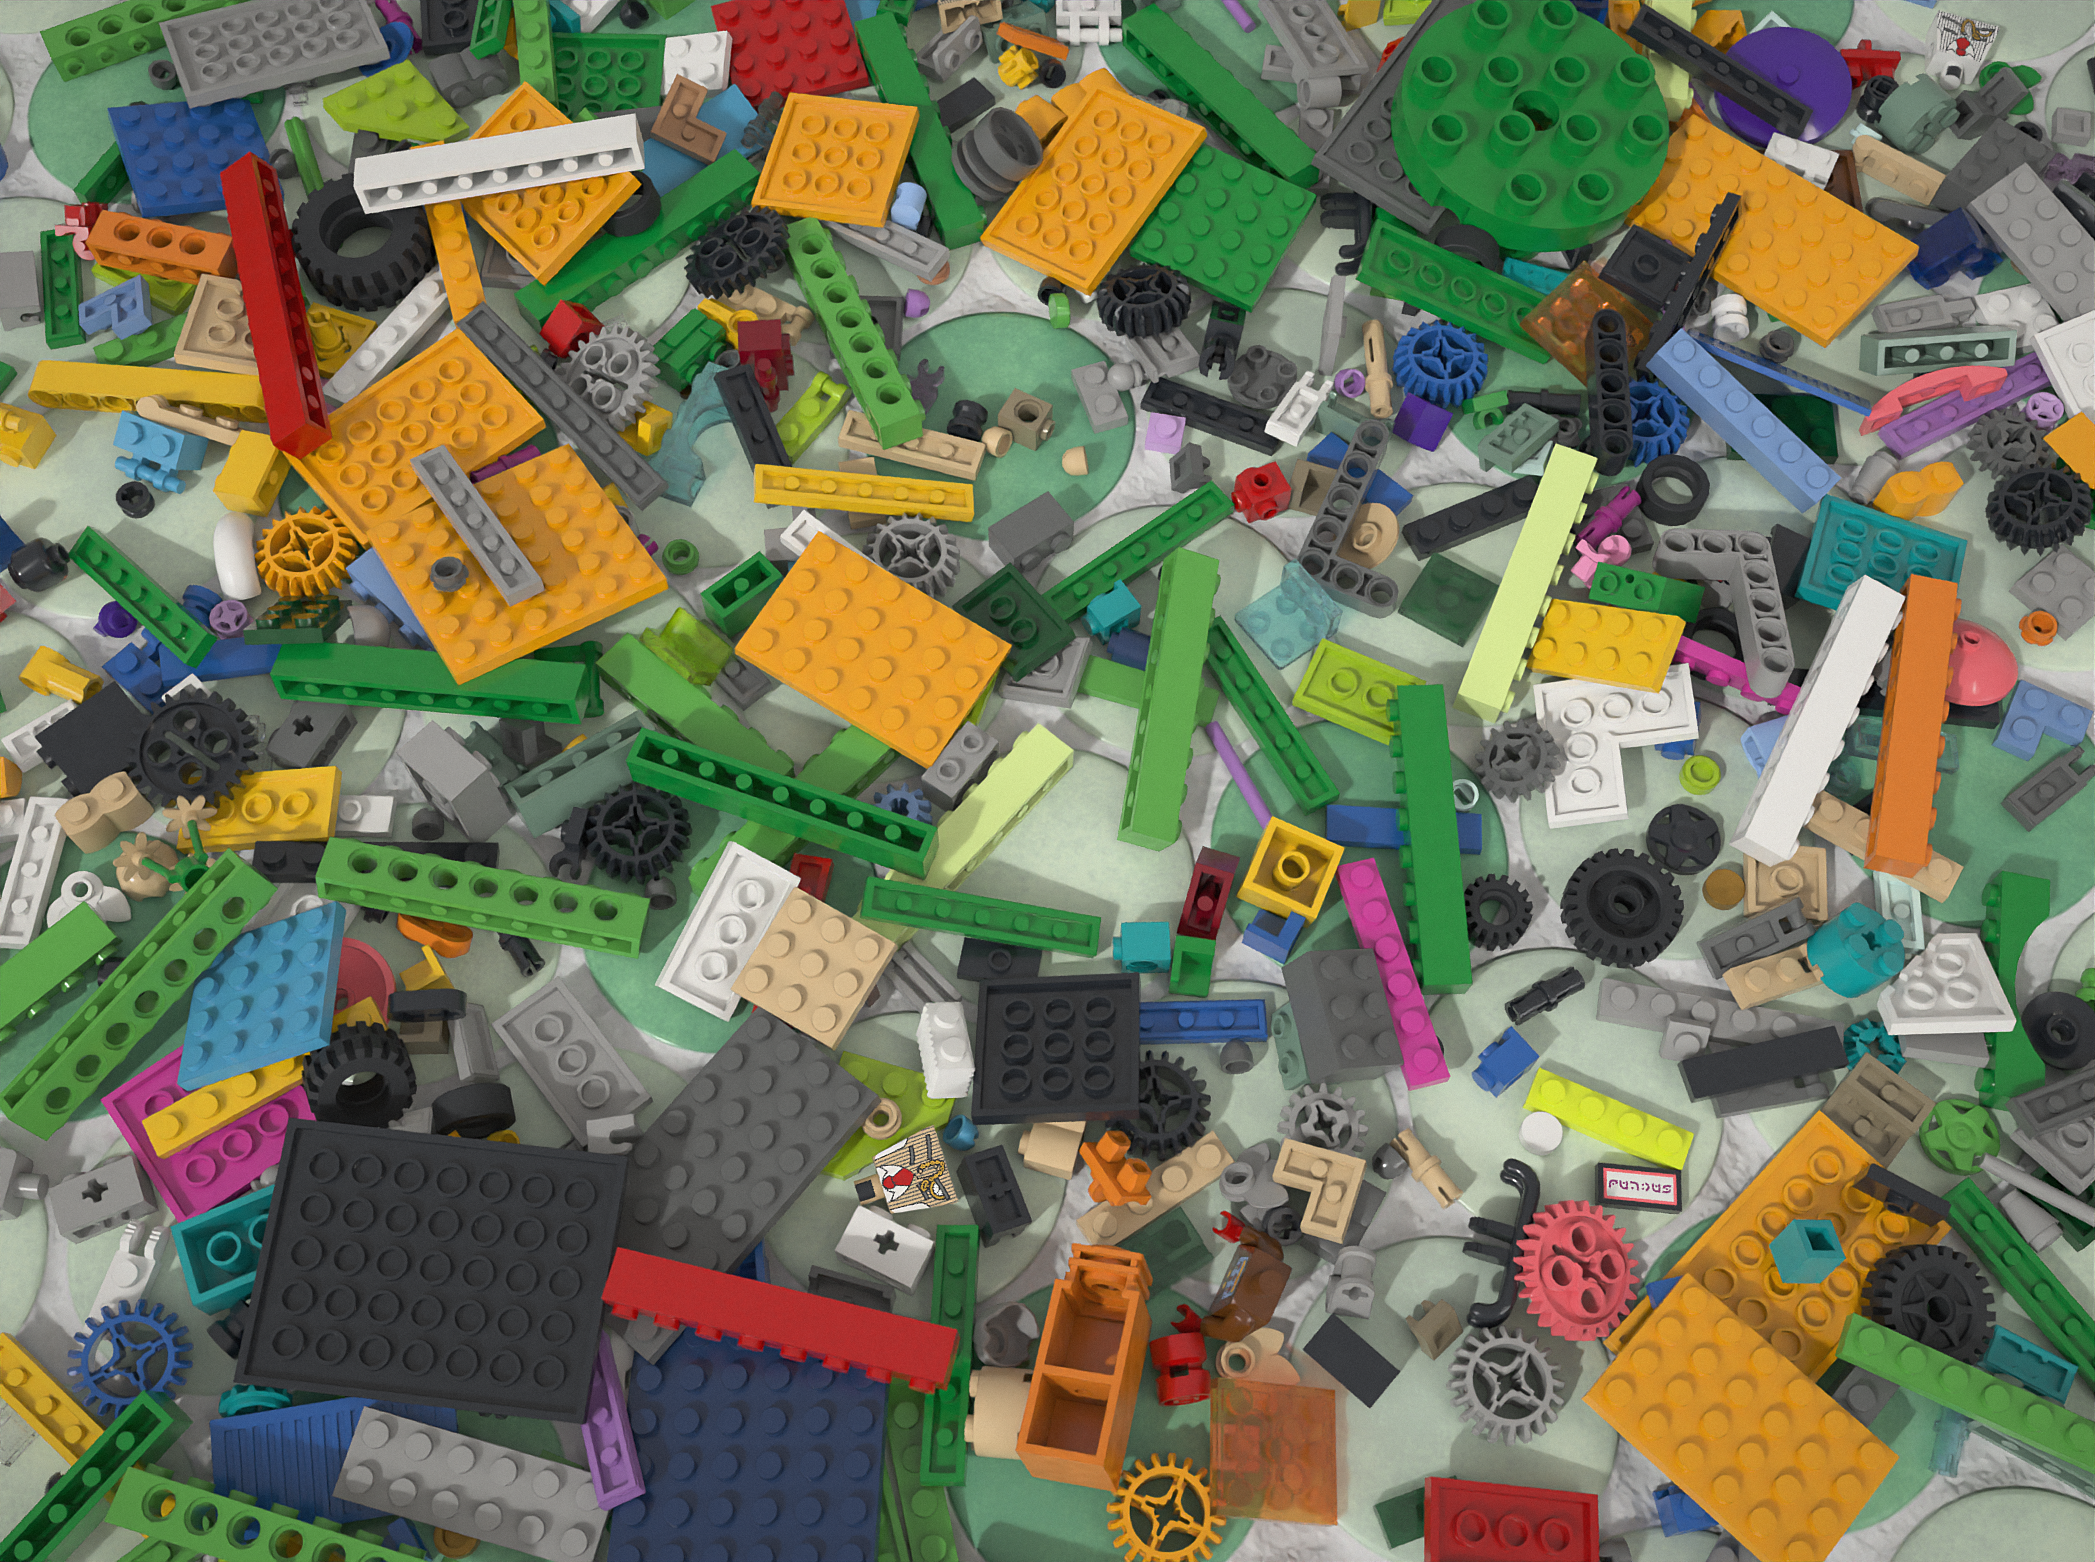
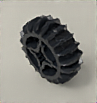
M1143 263L1137 267L1130 264L1129 269H1117V275H1108L1107 281L1100 284V291L1097 292V308L1102 324H1106L1108 331H1115L1117 336L1127 334L1129 339L1141 336L1144 340L1146 336L1150 335L1158 338L1161 332L1171 333L1172 327H1180L1182 320L1188 318L1191 304V292L1189 291L1187 279L1181 276L1180 271H1172L1170 265L1160 267L1158 263L1152 266Z
M2036 461L2032 469H2026L2021 464L2018 474L2007 471L2004 476L2005 481H1996L1994 491L1989 492L1987 497L1988 504L1985 508L1989 530L1995 532V538L1999 543L2006 541L2010 551L2020 546L2021 552L2024 555L2030 549H2036L2037 553L2041 556L2044 548L2051 547L2057 553L2060 549L2059 543L2061 542L2071 546L2074 542V536H2083L2085 525H2089L2092 519L2093 499L2091 498L2088 484L2083 483L2080 473L2071 475L2068 465L2057 470V466L2053 461L2047 468H2041L2038 461ZM2010 515H2015L2016 519L2023 520L2026 522V524L2015 520Z
M635 781L630 791H626L625 787L619 784V794L615 797L605 792L604 799L606 804L594 803L593 809L597 816L588 817L587 824L590 829L585 831L586 841L590 843L587 850L590 856L595 858L594 862L598 869L603 870L606 868L608 877L612 879L620 874V878L625 884H628L632 877L636 876L638 884L642 886L647 875H652V878L659 880V871L662 869L672 874L674 868L671 862H683L685 857L681 850L690 849L691 845L687 837L692 835L691 824L687 822L690 817L687 809L681 808L682 802L677 796L671 798L670 793L662 790L657 792L656 788L650 786L642 790L640 784ZM644 811L656 812L665 817L667 821H660L659 818H649L645 816ZM639 823H641L643 830L641 829L642 834L638 835L637 844L634 836H636L635 832L640 831ZM609 845L629 848L632 850L633 856L620 854ZM659 845L656 849L650 852V850L654 846Z
M1148 1050L1145 1054V1061L1141 1062L1140 1060V1080L1146 1079V1089L1140 1094V1119L1149 1125L1151 1133L1140 1130L1129 1120H1107L1104 1125L1106 1131L1118 1130L1126 1134L1131 1141L1130 1147L1126 1152L1129 1155H1132L1137 1147L1142 1148V1159L1144 1161L1149 1159L1151 1151H1157V1157L1161 1162L1166 1159V1149H1170L1174 1156H1180L1182 1154L1180 1142L1186 1147L1193 1148L1196 1143L1193 1135H1204L1206 1128L1201 1122L1209 1121L1211 1115L1210 1111L1203 1108L1210 1105L1211 1102L1210 1095L1201 1093L1206 1088V1081L1204 1079L1192 1081L1197 1075V1068L1193 1066L1184 1071L1182 1068L1185 1059L1182 1056L1178 1057L1174 1064L1168 1062L1169 1052L1167 1051L1162 1052L1160 1060H1154L1153 1052ZM1160 1079L1173 1083L1184 1095H1181L1180 1091L1175 1092L1165 1089ZM1152 1091H1154L1155 1100H1157L1158 1105L1162 1106L1159 1120H1157V1114L1153 1106L1149 1104ZM1181 1110H1189L1188 1117L1178 1128L1167 1133L1165 1132V1124L1168 1117L1179 1115Z

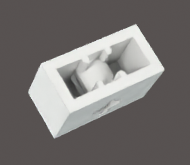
M858 1205L835 1249L837 1259L913 1297L935 1253L934 1241L929 1239L931 1234L914 1224H908L907 1228L893 1222V1216L877 1206L872 1205L868 1210ZM890 1240H894L896 1251L888 1249L885 1255L881 1254L879 1243L887 1245Z

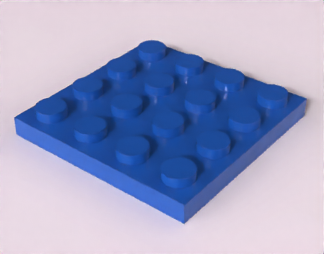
M230 98L214 102L210 106L189 108L187 101L108 108V119L143 218L226 210L220 173L250 151L271 165L269 163L270 154L249 100ZM279 181L281 195L284 203V191Z

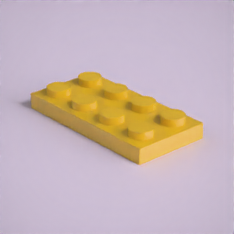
M1552 599L1526 667L1535 673L1659 694L1686 622L1679 616Z
M337 766L262 771L255 772L254 775L242 774L240 779L245 783L246 788L242 789L233 786L231 791L234 795V800H230L224 795L220 796V808L217 809V813L205 819L211 826V829L209 831L198 829L206 853L224 852L228 848L233 851L255 849L256 841H328L330 837L335 836L342 772ZM202 776L190 777L188 784L197 783ZM205 802V807L215 808L209 802ZM180 828L177 849L183 854H195L191 837L186 839L182 828Z

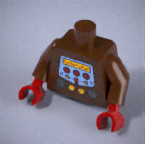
M1222 1211L1220 1215L1228 1219V1224L1223 1230L1213 1227V1232L1230 1243L1240 1241L1241 1245H1238L1208 1314L1202 1319L1188 1305L1181 1304L1177 1306L1176 1310L1185 1318L1181 1322H1171L1170 1324L1179 1333H1201L1207 1338L1227 1342H1240L1247 1335L1269 1323L1290 1277L1292 1267L1283 1263V1248L1276 1238L1250 1225L1245 1226V1223L1228 1211Z

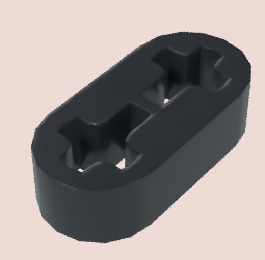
M457 989L394 992L388 996L387 1018L401 1023L458 1020L466 1016L467 993Z

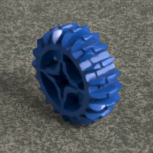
M1436 319L1430 327L1423 321L1418 329L1411 327L1407 335L1402 336L1398 342L1397 349L1394 351L1392 371L1393 375L1397 376V386L1404 387V397L1409 392L1428 400L1431 404H1440L1444 409L1448 407L1449 403L1458 408L1463 400L1471 399L1474 397V394H1478L1482 389L1484 380H1486L1488 374V354L1484 353V343L1476 342V333L1465 334L1464 326L1456 329L1451 322L1443 326Z
M1629 376L1633 447L1627 460H1631L1636 468L1642 461L1648 465L1650 461L1659 456L1676 454L1687 437L1686 433L1690 419L1686 417L1688 406L1680 405L1681 399L1677 395L1672 396L1670 388L1660 387L1659 379L1653 383H1648L1645 376H1643L1636 382Z
M139 1299L137 1301L134 1312H131L128 1300H121L118 1304L119 1315L116 1316L110 1306H104L101 1308V1315L105 1322L101 1323L94 1317H89L85 1320L87 1327L93 1333L88 1335L83 1332H77L74 1335V1339L85 1344L83 1350L72 1349L68 1351V1357L72 1359L81 1358V1366L67 1369L68 1376L82 1373L84 1378L83 1381L72 1386L74 1393L83 1391L86 1388L91 1390V1393L82 1401L84 1406L92 1405L99 1398L102 1402L98 1407L97 1414L105 1416L110 1411L112 1405H116L114 1415L115 1419H117L137 1396L119 1395L103 1385L102 1382L116 1375L128 1377L133 1386H137L140 1393L143 1390L165 1392L172 1400L177 1397L175 1391L169 1385L171 1382L179 1386L187 1384L188 1379L177 1374L178 1368H192L194 1362L189 1359L180 1360V1352L193 1350L194 1344L184 1343L179 1345L177 1338L186 1335L189 1329L187 1326L180 1327L175 1331L171 1329V1326L179 1318L176 1312L169 1314L164 1320H161L160 1316L164 1311V1304L157 1303L152 1308L150 1314H147L148 1304L146 1299ZM130 1321L142 1322L153 1327L161 1336L141 1344L134 1341L131 1335L125 1332L122 1324ZM109 1332L112 1337L110 1341L113 1346V1356L108 1363L96 1370L95 1356L97 1348L104 1336ZM131 1346V1352L142 1351L151 1347L150 1351L142 1354V1357L136 1361L138 1367L136 1371H131L132 1366L120 1367L111 1371L113 1367L120 1364L121 1360L127 1357L126 1347ZM167 1347L168 1361L165 1372L159 1382L153 1386L150 1380L152 1376L149 1372V1362L154 1355Z

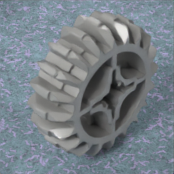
M905 512L899 521L889 516L887 520L888 526L877 523L875 528L876 534L868 533L866 538L867 545H863L861 552L889 573L933 599L934 594L944 597L947 593L946 586L953 587L955 575H958V572H960V549L956 545L954 534H948L946 525L937 526L934 516L925 522L920 512L916 515L915 519H909ZM890 551L893 554V558L890 560L891 565L885 568L882 565V561ZM936 552L940 560L935 568L932 569L929 566V561L931 560V555Z
M1499 1325L1496 1328L1495 1337L1487 1327L1479 1331L1480 1340L1473 1335H1469L1465 1339L1467 1349L1458 1347L1454 1352V1356L1460 1363H1450L1447 1368L1450 1374L1459 1378L1449 1380L1446 1383L1447 1390L1458 1391L1460 1394L1450 1400V1406L1457 1408L1463 1405L1466 1410L1459 1416V1421L1465 1423L1470 1418L1477 1423L1471 1431L1475 1436H1478L1484 1428L1488 1429L1487 1439L1491 1444L1497 1442L1500 1433L1503 1435V1441L1506 1446L1515 1444L1516 1434L1524 1444L1532 1441V1431L1539 1436L1546 1433L1547 1428L1544 1421L1552 1424L1558 1419V1415L1551 1407L1560 1408L1564 1404V1399L1553 1393V1391H1559L1565 1387L1563 1380L1552 1378V1375L1561 1370V1364L1552 1363L1548 1365L1545 1360L1552 1354L1551 1348H1544L1541 1352L1534 1347L1539 1342V1338L1536 1335H1533L1527 1342L1522 1341L1523 1329L1519 1327L1513 1331L1511 1338L1508 1336L1505 1325ZM1492 1352H1505L1515 1356L1508 1366H1500L1492 1361L1488 1364L1479 1357ZM1527 1366L1532 1371L1537 1383V1398L1534 1396L1535 1391L1526 1384L1524 1379V1372ZM1514 1370L1510 1378L1512 1385L1509 1387L1514 1388V1390L1511 1389L1496 1400L1501 1392L1498 1386L1502 1383L1497 1381L1507 1377ZM1473 1372L1478 1375L1477 1380L1485 1386L1487 1391V1398L1483 1405L1474 1390ZM1503 1404H1511L1518 1409L1524 1407L1531 1412L1529 1416L1521 1419H1505L1495 1415Z

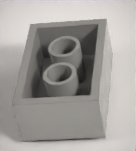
M432 720L396 753L427 804L433 809L438 810L442 817L468 841L486 842L512 818L506 806L509 799L498 788L501 783L490 772L492 766L487 759L476 750L470 754L463 747L465 742L457 732L449 726L443 730Z

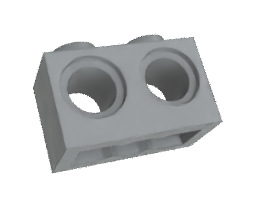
M967 721L941 752L932 767H929L922 775L923 797L945 812L948 810L954 811L962 803L963 795L968 788L975 783L979 785L987 777L990 766L999 758V741Z

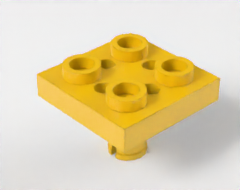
M313 302L307 311V318L319 375L331 379L378 328L376 321Z

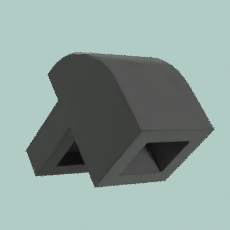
M2003 67L1978 92L1964 90L1955 99L1957 103L1956 109L1960 112V115L1949 128L1958 139L1972 140L1980 137L1998 117L2006 122L2009 119L2007 113L2029 91L2011 68Z

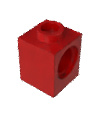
M561 299L539 334L549 343L548 348L553 354L566 359L570 357L569 351L577 353L580 350L579 340L587 344L590 342V333L593 332L599 336L604 325L583 304Z

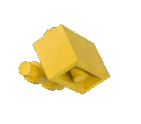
M0 402V460L13 467L22 465L36 469L57 435L43 415Z

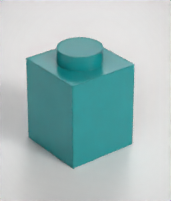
M1794 1219L1769 1244L1783 1283L1820 1284L1846 1259L1831 1220Z

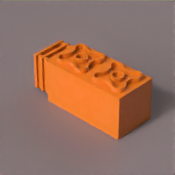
M1072 1243L1071 1251L1073 1258L1070 1257L1068 1260L1070 1272L1065 1273L1064 1280L1055 1278L1015 1451L1032 1477L1118 1492L1153 1323L1145 1304V1300H1149L1150 1297L1148 1286H1152L1153 1278L1145 1257L1141 1253L1131 1252L1111 1245Z

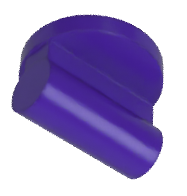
M115 600L108 602L102 607L99 612L98 622L93 629L103 637L124 638L133 633L138 620Z

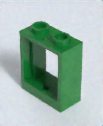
M1598 562L1588 598L1637 611L1679 616L1686 622L1695 623L1705 587Z

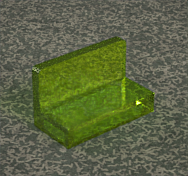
M682 607L676 609L663 630L646 627L639 638L643 644L689 683L711 686L733 652V648Z

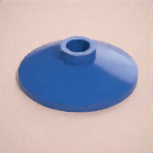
M392 22L379 28L388 47L390 59L382 60L374 65L358 66L360 72L368 78L405 61L413 45L412 30L405 23Z

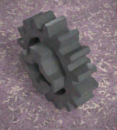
M1995 409L1992 410L1988 417L1982 415L1968 434V437L1971 439L1966 448L1974 450L1970 457L1971 461H1980L1982 463L1978 470L1980 472L1987 469L1991 470V479L1995 480L1999 475L2005 476L2007 471L2018 474L2021 464L2026 469H2032L2036 461H2038L2042 468L2050 456L2046 453L2050 446L2045 441H2042L2047 435V431H2037L2035 427L2038 421L2036 419L2030 422L2025 421L2026 413L2024 412L2015 417L2011 409H2006L2001 416Z
M1519 719L1517 727H1512L1508 721H1505L1504 731L1499 733L1496 729L1492 728L1490 732L1493 739L1491 741H1480L1485 752L1475 754L1476 760L1481 764L1475 768V771L1482 779L1481 783L1488 791L1492 790L1491 792L1496 798L1501 799L1506 794L1511 803H1515L1518 794H1522L1529 801L1532 796L1531 791L1534 789L1541 794L1545 792L1542 785L1545 780L1548 782L1556 780L1550 771L1561 766L1557 758L1554 757L1560 753V749L1553 742L1554 738L1549 731H1543L1537 722H1534L1529 727L1524 719Z

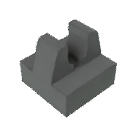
M1189 442L1169 459L1172 491L1184 494L1188 489H1199L1212 480V477L1204 475V470L1211 464L1210 460L1202 455L1200 445Z

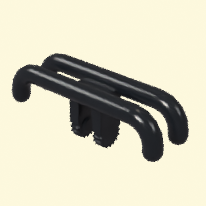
M1354 190L1353 193L1331 192L1324 194L1320 198V207L1325 210L1320 215L1322 226L1329 229L1354 230L1355 244L1342 245L1338 251L1341 258L1353 260L1338 263L1335 266V272L1339 276L1355 275L1358 272L1372 228L1371 201Z
M1514 1158L1505 1160L1503 1170L1500 1172L1501 1181L1515 1187L1520 1194L1514 1226L1475 1216L1470 1218L1468 1225L1476 1233L1509 1243V1249L1468 1241L1464 1242L1462 1250L1469 1257L1504 1267L1497 1301L1492 1304L1476 1302L1469 1308L1466 1320L1474 1328L1482 1329L1487 1327L1491 1329L1503 1324L1512 1312L1521 1281L1514 1280V1276L1523 1272V1266L1515 1263L1513 1258L1524 1256V1251L1516 1242L1517 1240L1529 1239L1523 1226L1534 1224L1532 1215L1537 1212L1540 1199V1182L1536 1172L1528 1164Z

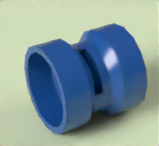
M189 585L182 596L183 606L210 630L212 627L209 619L210 613L223 600L218 594L205 587Z

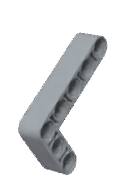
M1673 528L1664 531L1652 560L1653 569L1659 575L1673 579L1729 580L1749 686L1755 694L1764 698H1776L1781 695L1794 669L1795 660L1768 539L1754 531Z

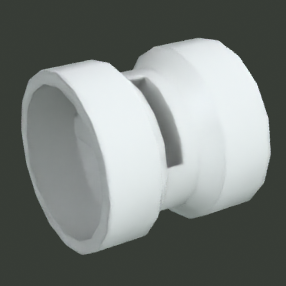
M1726 294L1712 301L1710 307L1711 316L1715 320L1712 325L1714 338L1726 343L1738 342L1744 339L1749 333L1748 319L1745 317L1747 313L1746 299L1738 294Z

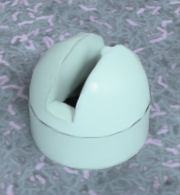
M1459 779L1454 781V791L1458 790L1461 796L1469 803L1468 805H1463L1454 794L1455 809L1459 812L1469 811L1478 800V789L1469 780Z

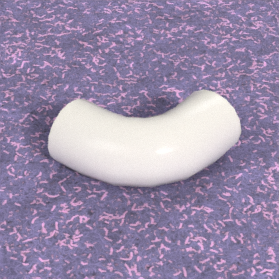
M230 512L220 518L213 535L216 569L225 601L245 600L262 593L252 547L255 525L247 515L240 512Z

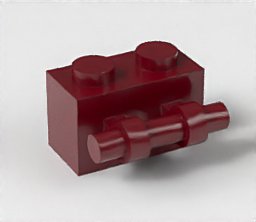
M781 319L738 321V352L741 366L750 364L769 412H774L779 406L778 403L781 399L780 391L789 390L788 376H795L790 333L783 334Z

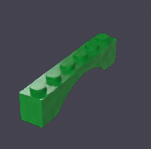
M2001 871L1990 883L1984 886L1982 892V905L1986 906V919L1981 926L1980 939L1982 942H1985V952L2013 1011L2016 1023L2013 1031L1983 1032L1990 1059L1985 1068H1978L1974 1079V1087L1976 1091H1979V1106L2009 1112L2005 1104L2011 1098L2045 1086L2046 1065L2032 1047L2022 1026L2016 1005L2015 979L2018 961L2025 943L2034 930L2049 917L2050 880Z

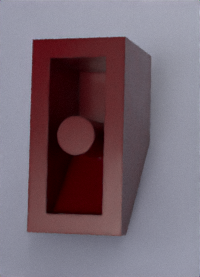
M1202 847L1194 867L1176 933L1188 937L1216 940L1240 857L1208 847Z

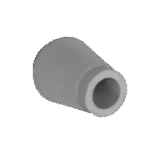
M1880 451L1876 452L1873 456H1868L1852 489L1849 491V497L1855 503L1866 506L1879 494L1887 480L1898 473L1900 469L1898 461L1891 455Z
M2014 1189L1997 1203L2015 1231L2036 1253H2040L2049 1247L2064 1233L2057 1226L2059 1221L2027 1196L2022 1195L2018 1189Z

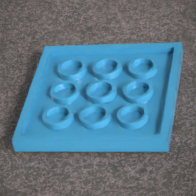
M335 901L239 934L237 938L230 941L215 957L212 965L195 979L177 1081L179 1086L186 1091H191L330 1045L346 909L340 903Z

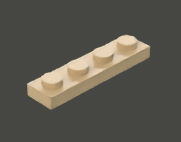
M852 410L848 411L838 437L839 447L976 481L986 453V444L924 428H922V437L883 450L865 414Z
M1824 790L1816 794L1812 806L1815 807L1814 814L1804 828L1865 860L1870 816ZM1932 850L1928 866L1923 867L1913 878L1890 875L1943 903L1950 895L1964 867Z
M1211 1131L1197 1140L1193 1148H1185L1180 1156H1173L1152 1170V1174L1145 1185L1152 1197L1146 1205H1140L1138 1202L1133 1201L1121 1206H1111L1106 1200L1078 1218L1076 1225L1090 1245L1101 1244L1117 1247L1219 1180L1222 1171L1228 1165L1235 1163V1161L1214 1131Z

